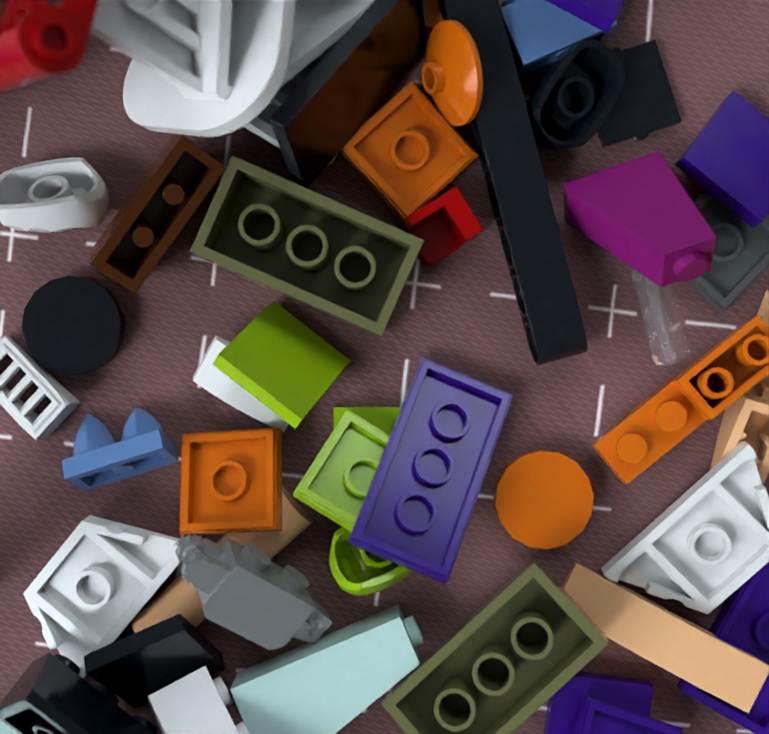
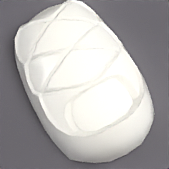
M83 157L58 158L9 169L0 174V222L4 227L7 226L25 232H63L72 228H87L100 225L109 211L110 199L107 186L101 176Z

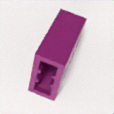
M659 151L563 184L564 218L567 224L658 286L664 287L679 281H691L711 270L716 235Z

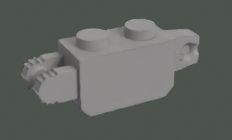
M196 533L194 535L189 534L183 539L178 540L179 543L175 552L179 562H182L181 574L184 581L187 580L188 584L192 583L193 587L197 588L206 619L268 650L284 647L292 637L315 644L321 638L323 632L329 629L333 623L328 611L310 596L307 589L309 582L306 577L290 565H286L283 569L271 562L270 558L259 547L251 543L243 546L229 537H226L218 545L207 538L202 539L201 535L197 536Z

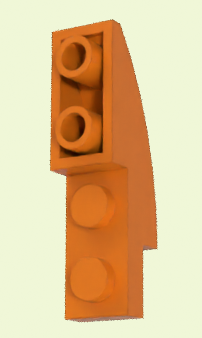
M759 315L754 316L668 380L629 411L624 419L591 444L623 484L630 483L707 420L714 419L769 374V327Z

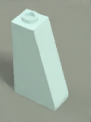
M398 604L321 637L315 644L306 643L238 672L230 691L250 734H336L420 665L417 647L423 645L424 641L414 616L411 615L405 618Z

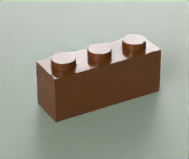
M173 134L91 249L90 265L136 294L226 167L185 135Z

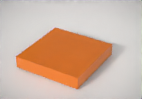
M413 81L406 85L362 125L339 151L403 222L406 217L424 207L479 156Z
M276 427L182 434L179 534L187 536L189 534L194 535L195 533L196 535L282 531V430Z

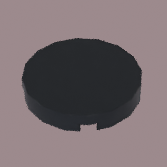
M74 276L50 280L34 292L24 308L22 332L26 347L38 363L53 372L69 375L90 373L113 360L123 344L126 326L123 312H121L120 306L116 301L117 299L112 292L94 280Z

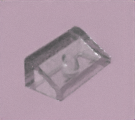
M633 270L631 276L653 363L655 365H672L689 357V349L673 285L660 287L638 271Z

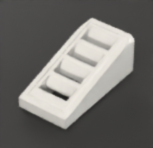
M4 336L0 340V362L7 354L13 359V362L0 375V404L36 441L46 439L79 405L80 401L9 336ZM22 369L26 375L10 390L5 385ZM34 382L39 388L24 403L20 397ZM47 396L52 402L38 416L33 410Z

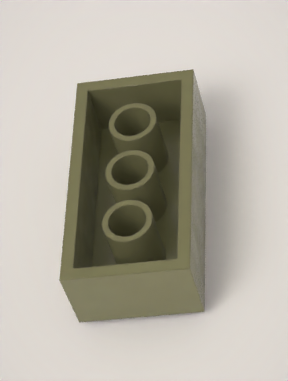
M232 155L190 252L208 262L382 338L424 240Z
M533 557L421 660L420 665L395 684L381 704L406 734H511L609 643L604 632Z

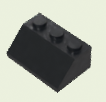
M50 652L30 664L0 703V721L18 734H156L158 732L155 725L149 720L138 715L131 716L118 706L119 699L113 692L100 685H94L93 687L78 675L80 669L72 660L59 654L53 656Z

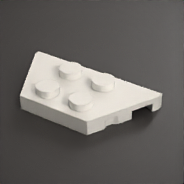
M744 440L739 443L601 568L603 575L608 580L618 583V580L644 588L648 594L665 600H679L685 607L705 614L713 611L769 562V496L766 487L761 482L755 462L757 457L754 449Z
M92 515L82 520L23 593L33 615L42 624V634L49 649L57 648L60 655L72 660L80 669L78 675L84 679L87 675L85 672L84 656L114 643L181 563L175 552L179 543L178 540L181 539Z

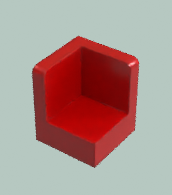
M457 186L406 217L402 225L407 233L424 240L419 254L428 266L433 265L475 239L483 231V228Z

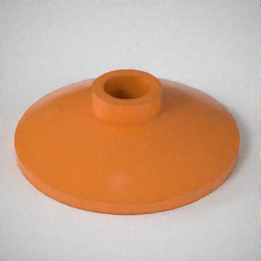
M445 20L436 24L430 33L426 47L425 64L422 67V82L427 93L431 95L435 107L453 126L467 125L476 117L482 101L483 73L480 56L469 31L456 20Z

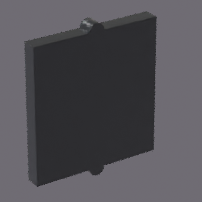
M652 40L622 51L618 47L613 48L612 52L624 65L625 81L617 101L597 131L602 148L633 138L642 141L648 136V133L679 124L681 118L656 41Z

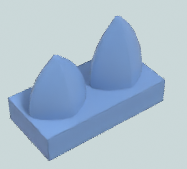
M135 408L124 425L121 441L116 443L106 426L99 419L91 414H87L76 434L73 457L63 459L62 467L64 479L87 492L177 463L179 459L175 443L164 434L160 423L148 412Z

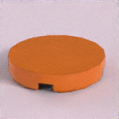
M536 449L519 454L504 466L496 483L493 503L498 520L512 538L531 548L552 549L568 544L583 532L592 516L594 494L589 477L577 462L559 452Z

